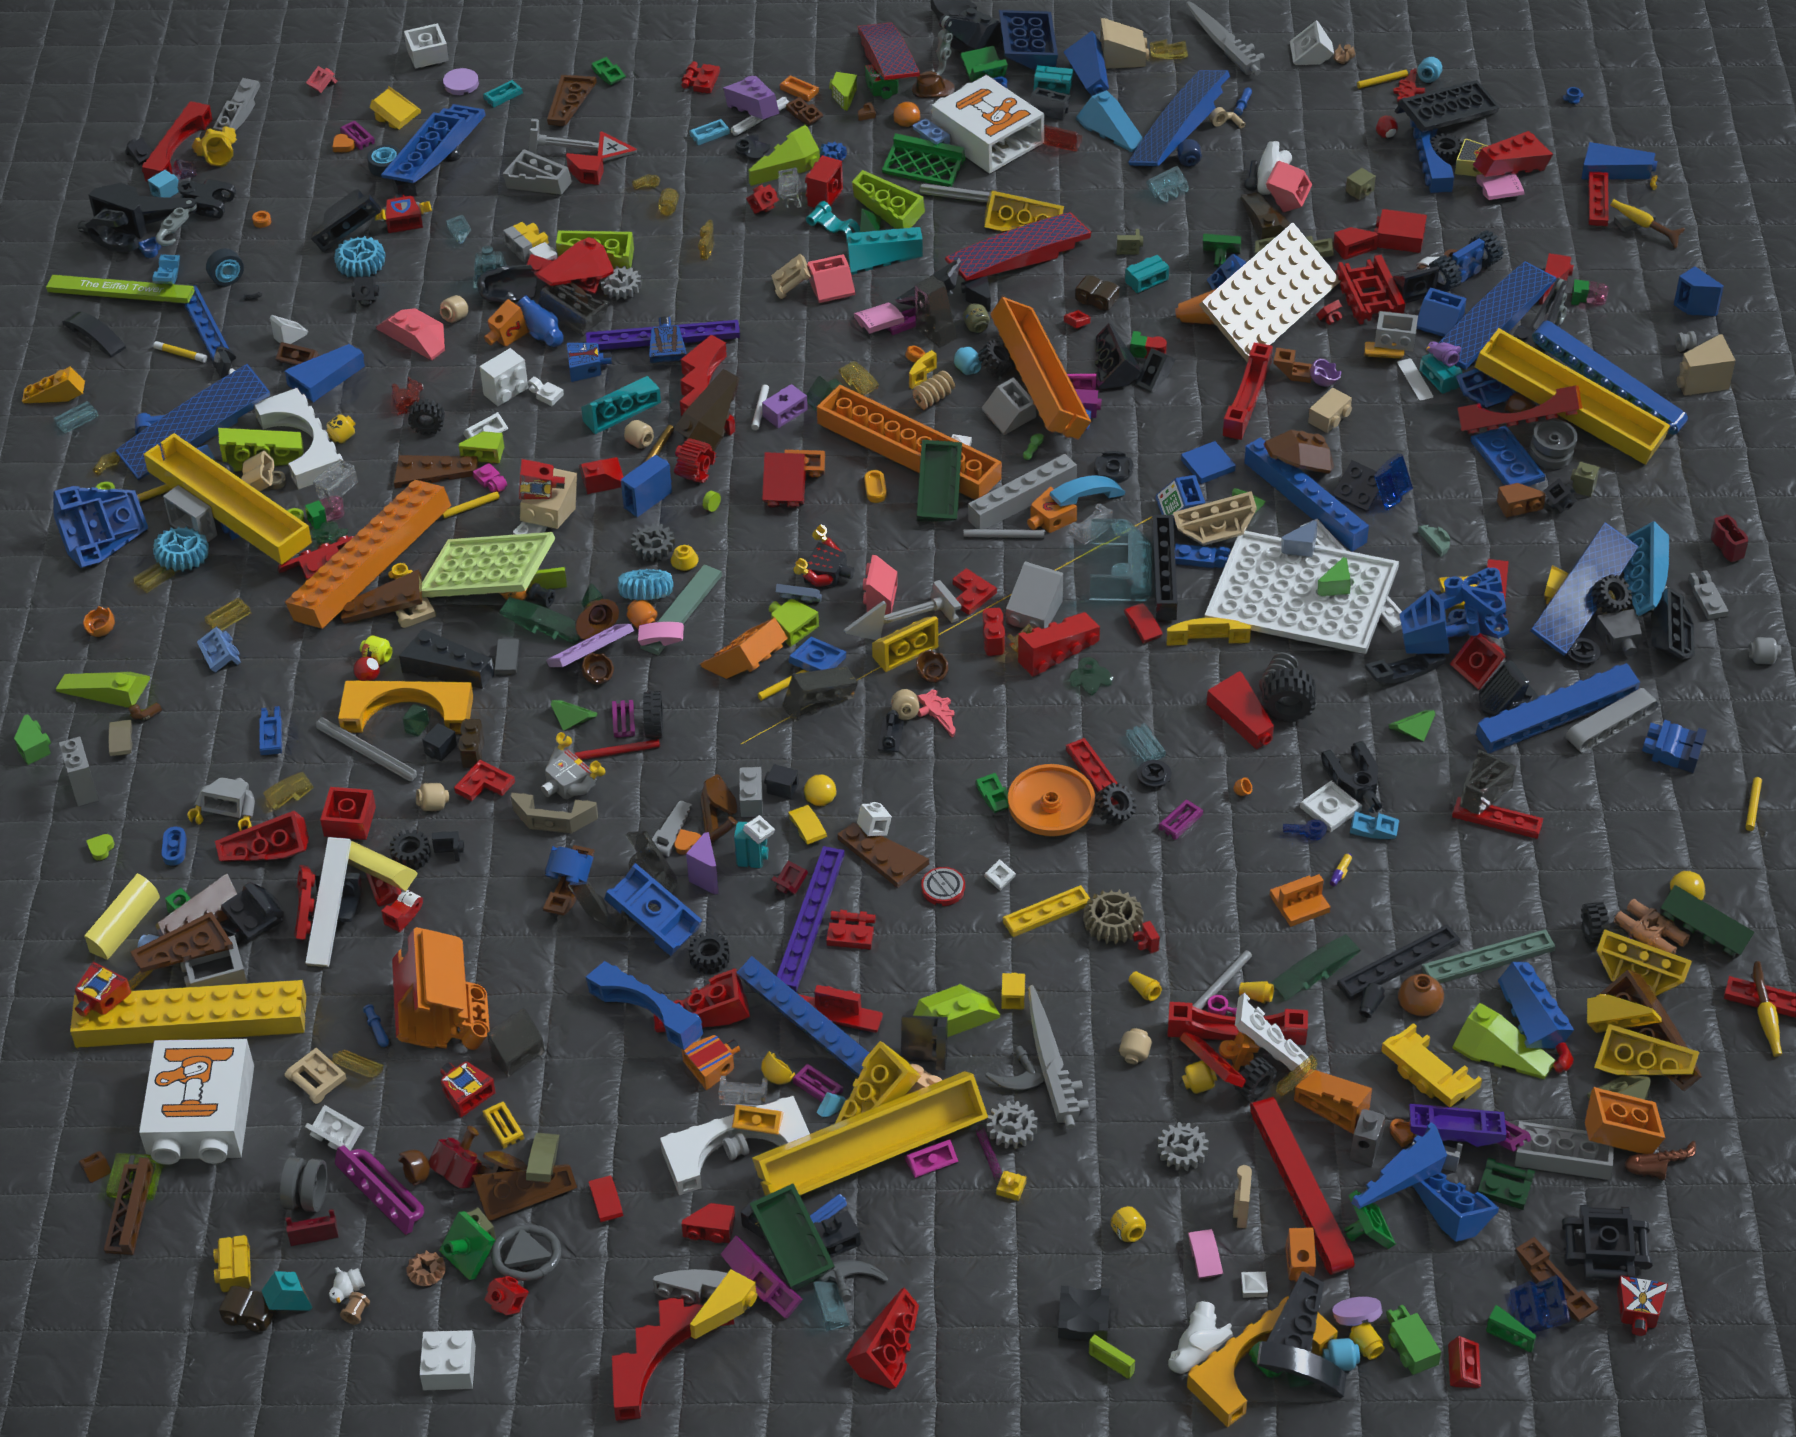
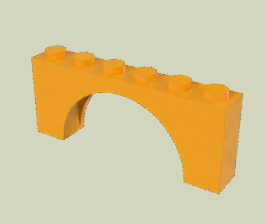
M345 681L338 717L341 728L350 733H362L366 722L380 709L401 702H417L434 708L444 718L445 727L455 731V734H461L463 720L470 719L473 702L471 682Z
M1289 1296L1285 1297L1274 1310L1266 1311L1258 1322L1249 1324L1237 1338L1229 1339L1221 1350L1212 1352L1200 1366L1195 1365L1188 1372L1187 1388L1227 1428L1246 1414L1247 1400L1239 1391L1234 1377L1236 1366L1257 1342L1267 1341ZM1318 1313L1311 1352L1321 1356L1322 1350L1327 1349L1328 1341L1337 1339L1338 1331Z

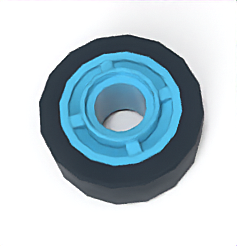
M380 145L371 149L367 155L370 172L375 176L382 177L381 174L400 153V150L392 145Z
M224 248L213 252L206 262V271L217 285L229 286L241 278L244 272V264L236 252L232 249Z

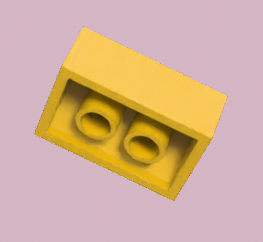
M936 616L923 618L872 643V657L885 672H888L917 658L920 653L926 650L938 648V618Z

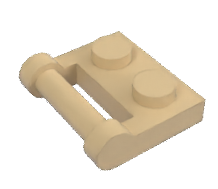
M801 254L791 259L790 262L771 275L776 288L775 292L780 299L786 297V293L802 281H807L811 278L805 257Z
M427 597L422 598L421 605L408 608L411 613L410 616L403 609L395 611L399 618L398 622L403 628L436 617L435 611Z
M317 1048L285 1072V1077L300 1086L310 1095V1100L315 1104L320 1103L327 1093L347 1079L346 1074ZM305 1071L320 1086L315 1088L300 1073Z
M1241 1165L1237 1170L1239 1183L1238 1189L1235 1190L1233 1218H1238L1237 1228H1247L1252 1170L1247 1165Z

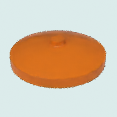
M1044 764L1029 768L1014 779L1008 792V808L1013 819L1024 829L1044 836H1060L1078 830L1089 821L1095 808V792L1090 781L1082 773L1064 765Z

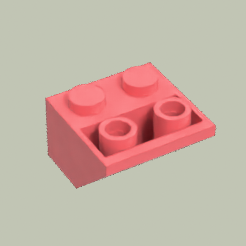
M1282 161L1276 162L1266 182L1267 189L1271 192L1277 205L1280 206L1283 212L1301 208L1312 187V183L1304 170Z
M844 254L808 262L811 278L808 280L819 303L855 295L850 267Z
M872 555L871 563H867L866 575L868 577L863 579V590H866L864 592L863 604H867L868 612L882 601H885L887 604L885 615L892 613L898 586L897 571L877 555Z

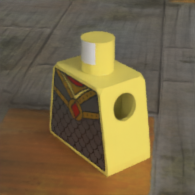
M1465 139L1456 161L1455 174L1467 176L1480 175L1481 173L1473 166V163L1480 150L1487 147V145Z

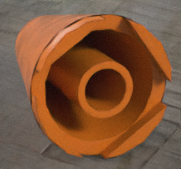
M1216 289L1179 303L1178 307L1175 308L1176 318L1180 319L1183 323L1215 325L1199 304Z

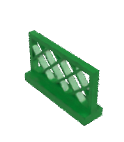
M895 133L893 145L882 168V173L952 187L960 166L965 162L964 147L945 143L936 145L930 140ZM898 151L905 154L896 157L895 152ZM917 155L922 157L917 160H913L911 156ZM908 158L910 163L902 166L900 161ZM929 159H936L939 161L931 164L929 162ZM926 162L928 166L919 169L917 165ZM951 162L956 163V165L948 168L946 163ZM895 163L899 166L896 169L889 168L890 165ZM943 165L945 170L937 173L934 168ZM913 166L916 169L912 173L906 172V169ZM929 170L933 172L931 176L923 175V173ZM949 174L950 179L948 181L943 180L940 177Z

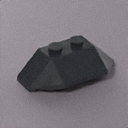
M957 258L896 298L895 301L919 308H932L938 304L937 299L942 296L945 299L954 293L952 289L956 287L961 260Z
M1667 587L1664 589L1659 603L1651 614V645L1657 650L1680 659L1692 658L1695 656L1693 621L1689 610L1684 604V597Z

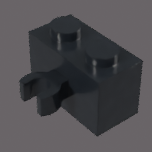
M848 1210L836 1213L819 1223H814L830 1258L861 1245L860 1231Z

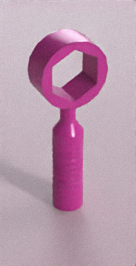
M1213 995L1208 1000V1012L1225 1015L1228 1011L1236 1016L1237 1008L1228 1007V1000L1224 996ZM1217 1002L1224 1004V1007L1217 1009L1212 1007V1004Z

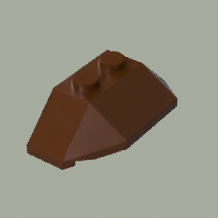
M1289 430L1265 441L1263 444L1271 458H1279L1284 463L1297 468L1330 474L1335 467L1330 448L1326 444L1325 438L1320 434Z

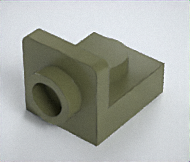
M1135 229V235H1117V254H1139V248L1143 247V236H1140L1139 229Z

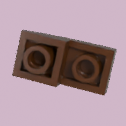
M801 97L786 104V110L805 124L810 125L823 118V114L813 104L808 105Z

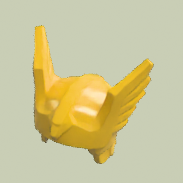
M226 126L222 128V132L207 129L201 140L199 137L195 138L192 148L197 153V156H204L210 165L226 166L234 155L232 144L237 140L235 129Z

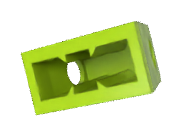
M794 599L788 600L783 605L774 601L769 606V612L772 613L771 619L776 618L788 638L785 642L790 647L819 627L818 612Z

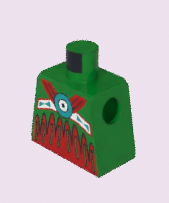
M873 64L865 65V81L873 96H882L883 99H889L892 95L898 93L899 79L884 80Z

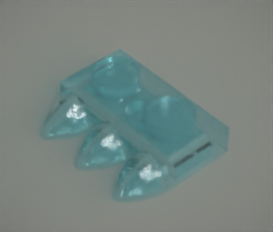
M1178 166L1146 182L1154 197H1159L1165 202L1169 200L1168 193L1178 197V188L1184 192H1188L1189 189L1188 182Z

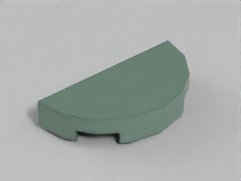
M1428 525L1418 527V533L1440 556L1447 553L1450 547V536L1441 527H1438V529L1428 527Z

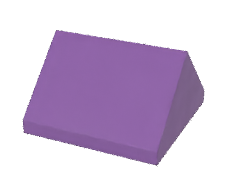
M708 832L704 833L686 853L689 882L708 892L719 894L716 863Z

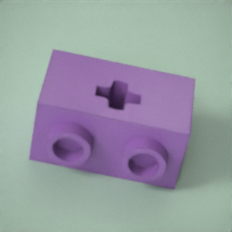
M792 384L762 402L763 417L777 428H780L808 410L807 395Z

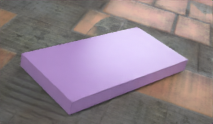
M616 624L548 658L546 661L549 667H564L633 632L634 629L631 624Z

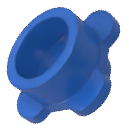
M1570 87L1567 89L1566 95H1563V100L1578 104L1584 94L1581 93L1579 88Z

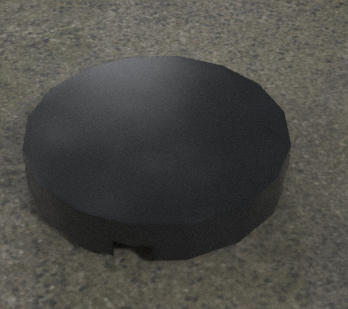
M1119 451L1104 452L1094 462L1096 476L1108 477L1116 483L1128 480L1132 476L1134 469L1132 459Z

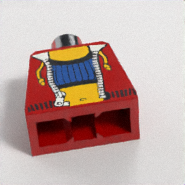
M521 459L519 499H550L552 488L564 489L565 477L553 476L554 466L551 464Z
M93 962L75 988L79 1002L75 1007V1011L82 1017H86L91 1010L101 1015L107 1014L131 994L128 979Z
M463 1062L456 1068L451 1063H446L441 1068L440 1072L444 1076L441 1079L443 1093L461 1118L496 1093L493 1078L469 1062Z

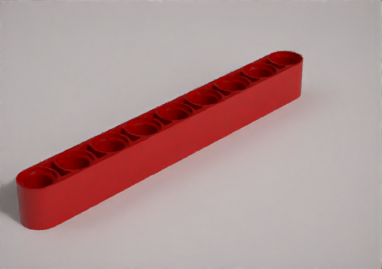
M1274 1097L1250 1103L1252 1118L1306 1228H1313L1314 1244L1328 1273L1332 1275L1354 1268L1355 1263L1351 1250Z

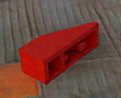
M1549 253L1545 272L1567 281L1568 276H1572L1574 265L1570 264L1571 257ZM1554 283L1541 296V298L1539 299V304L1543 305Z

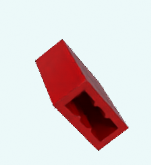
M1382 209L1381 216H1377L1376 227L1378 228L1374 229V232L1378 234L1377 247L1421 253L1427 215Z
M764 452L762 500L764 503H767V506L778 507L779 504H787V507H799V504H804L805 454Z

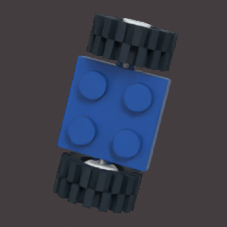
M1488 230L1482 231L1470 239L1469 245L1452 254V261L1451 257L1444 255L1430 262L1427 267H1439L1436 289L1449 292L1461 284V282L1479 273L1482 267L1486 266L1488 268L1503 258L1504 252L1501 251L1503 246H1500V240L1497 241L1498 237L1496 235L1493 236V232Z

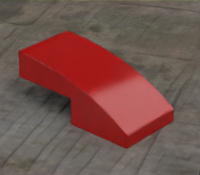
M1143 603L1124 610L1132 629H1136L1142 643L1160 638L1163 635L1155 618Z
M611 1175L588 1181L600 1222L624 1216Z

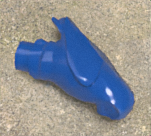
M527 295L516 303L522 310L525 322L533 338L543 340L551 347H558L563 343V334L559 330L558 319L552 312L542 308L534 300H530Z

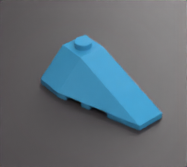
M1107 90L1092 96L1076 116V120L1085 129L1100 133L1102 138L1108 137L1114 140V144L1130 152L1135 151L1143 140V137L1119 102Z

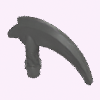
M1022 1046L1016 1047L1014 1052L1018 1061H1021L1024 1066L1025 1073L1016 1077H999L989 1072L985 1075L996 1085L1010 1090H1028L1045 1082L1041 1066H1035L1031 1063L1028 1053Z
M856 1260L833 1262L835 1268L819 1278L821 1283L827 1280L835 1281L839 1296L843 1302L851 1300V1291L845 1281L846 1276L866 1274L888 1282L886 1275L878 1268Z

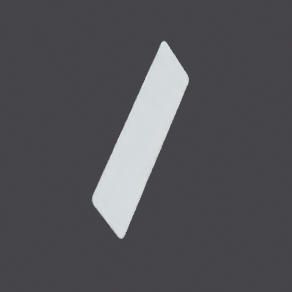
M1412 359L1397 361L1418 399L1433 398L1431 391Z

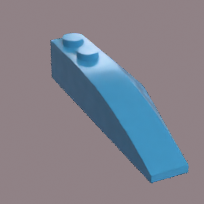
M1655 521L1626 536V538L1639 546L1623 569L1624 579L1629 584L1628 590L1632 591V603L1638 616L1657 606L1665 589L1668 576L1669 535Z

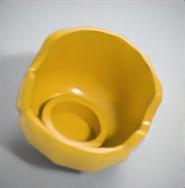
M823 774L812 776L804 786V795L807 802L815 806H825L831 803L837 792L833 780Z
M1681 871L1674 875L1670 881V890L1676 885L1698 899L1703 900L1705 884L1697 873Z
M769 1051L761 1062V1071L765 1078L772 1083L780 1085L790 1082L795 1073L792 1074L788 1065L775 1058V1054H771Z

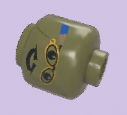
M980 304L969 305L962 315L968 330L971 332L981 333L988 328L990 323V317L986 308Z

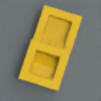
M934 351L927 352L911 368L909 372V387L911 389L926 381L927 373L937 368V354Z
M809 805L788 812L790 820L798 828L799 836L807 844L827 837L821 822Z

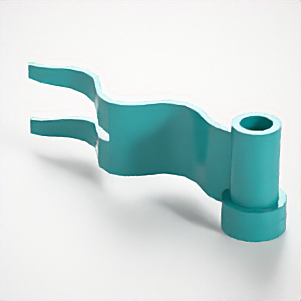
M821 201L815 207V210L806 217L809 225L814 226L818 222L832 233L839 230L846 234L853 233L850 227L855 232H860V226L855 220H839L831 213V206L825 201Z

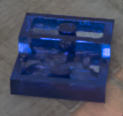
M1397 453L1374 475L1385 510H1389L1403 501L1401 496L1413 489L1402 454Z
M1554 1275L1537 1284L1528 1281L1510 1289L1515 1319L1532 1333L1570 1322L1563 1284L1559 1276Z

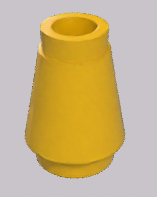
M1137 971L1133 972L1129 977V983L1145 1000L1154 1001L1161 994L1162 987L1157 980Z
M1268 981L1241 982L1239 996L1245 993L1250 999L1265 1004L1273 999L1274 985L1269 984Z

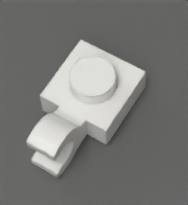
M532 377L528 381L532 384L529 390L536 393V399L550 406H553L564 395L563 389L549 382L543 385L536 377Z

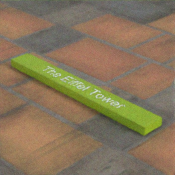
M52 275L46 286L47 292L177 303H189L195 291L193 286L154 284L150 282Z

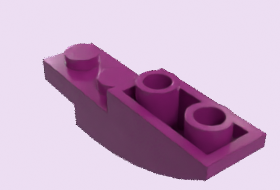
M735 1236L721 1253L722 1257L735 1272L755 1282L757 1295L764 1302H768L784 1318H788L802 1302L803 1299L771 1270V1267L738 1236Z

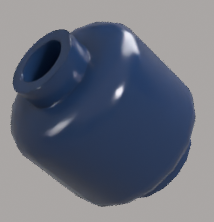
M1187 139L1182 141L1177 147L1179 162L1182 165L1190 167L1201 161L1202 154L1197 141Z

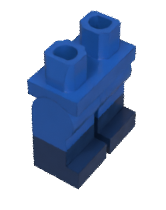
M1664 720L1663 725L1650 723L1647 736L1658 739V741L1646 738L1642 751L1653 754L1652 761L1658 763L1660 761L1666 765L1694 773L1707 730L1698 728V731L1685 729L1678 724H1670L1671 721Z

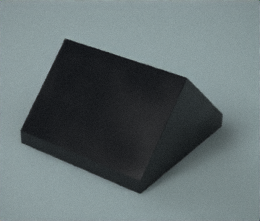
M1424 267L1393 276L1405 304L1424 299L1430 288L1436 289L1439 267Z

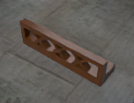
M139 1158L138 1165L124 1164L104 1247L105 1253L134 1255L154 1169L149 1158ZM130 1171L136 1172L134 1183L132 1184L128 1181ZM131 1192L129 1204L126 1206L123 1202V1197ZM126 1213L124 1226L120 1227L117 1223L118 1218ZM121 1235L120 1247L112 1246L113 1240Z

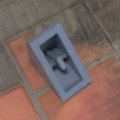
M1313 520L1281 537V552L1289 555L1313 557L1317 538V522Z

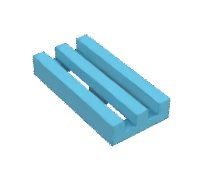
M720 119L692 129L689 132L690 137H693L696 144L701 145L730 134V129Z

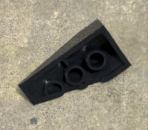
M1108 323L1096 336L1095 352L1098 353V359L1095 361V365L1098 367V371L1095 374L1096 382L1101 389L1128 386L1141 373L1137 361L1113 326Z

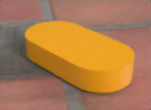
M878 470L868 471L864 476L867 499L873 503H880L886 499L884 474Z

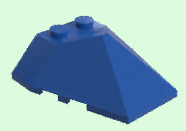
M71 486L53 492L54 518L67 554L80 568L100 563L148 529L135 490H105L93 487L79 488V486Z

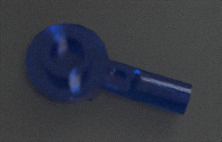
M1316 819L1308 821L1306 825L1283 824V832L1303 834L1306 838L1312 840L1323 838L1327 831L1326 824Z

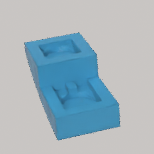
M1355 811L1352 816L1350 833L1369 838L1395 839L1399 819L1380 813L1374 818Z

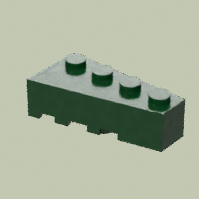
M1674 885L1660 908L1664 911L1662 915L1672 921L1677 918L1683 922L1682 926L1693 933L1695 930L1704 934L1702 938L1713 945L1715 942H1718L1724 946L1722 950L1733 957L1736 953L1738 955L1742 954L1754 934L1753 930Z

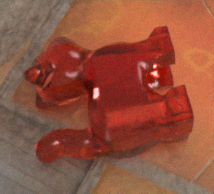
M408 377L407 389H399L397 384H392V399L398 414H406L407 409L405 407L413 405L415 401H419V393L423 390L422 383Z

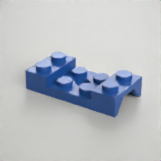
M636 863L623 880L614 888L606 891L604 900L620 914L624 911L655 937L654 943L670 956L700 928L702 923L700 917ZM656 904L660 910L653 912L648 908V905Z

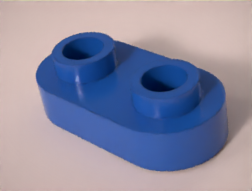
M171 827L164 832L162 857L167 865L175 866L182 863L185 859L187 838L183 828Z

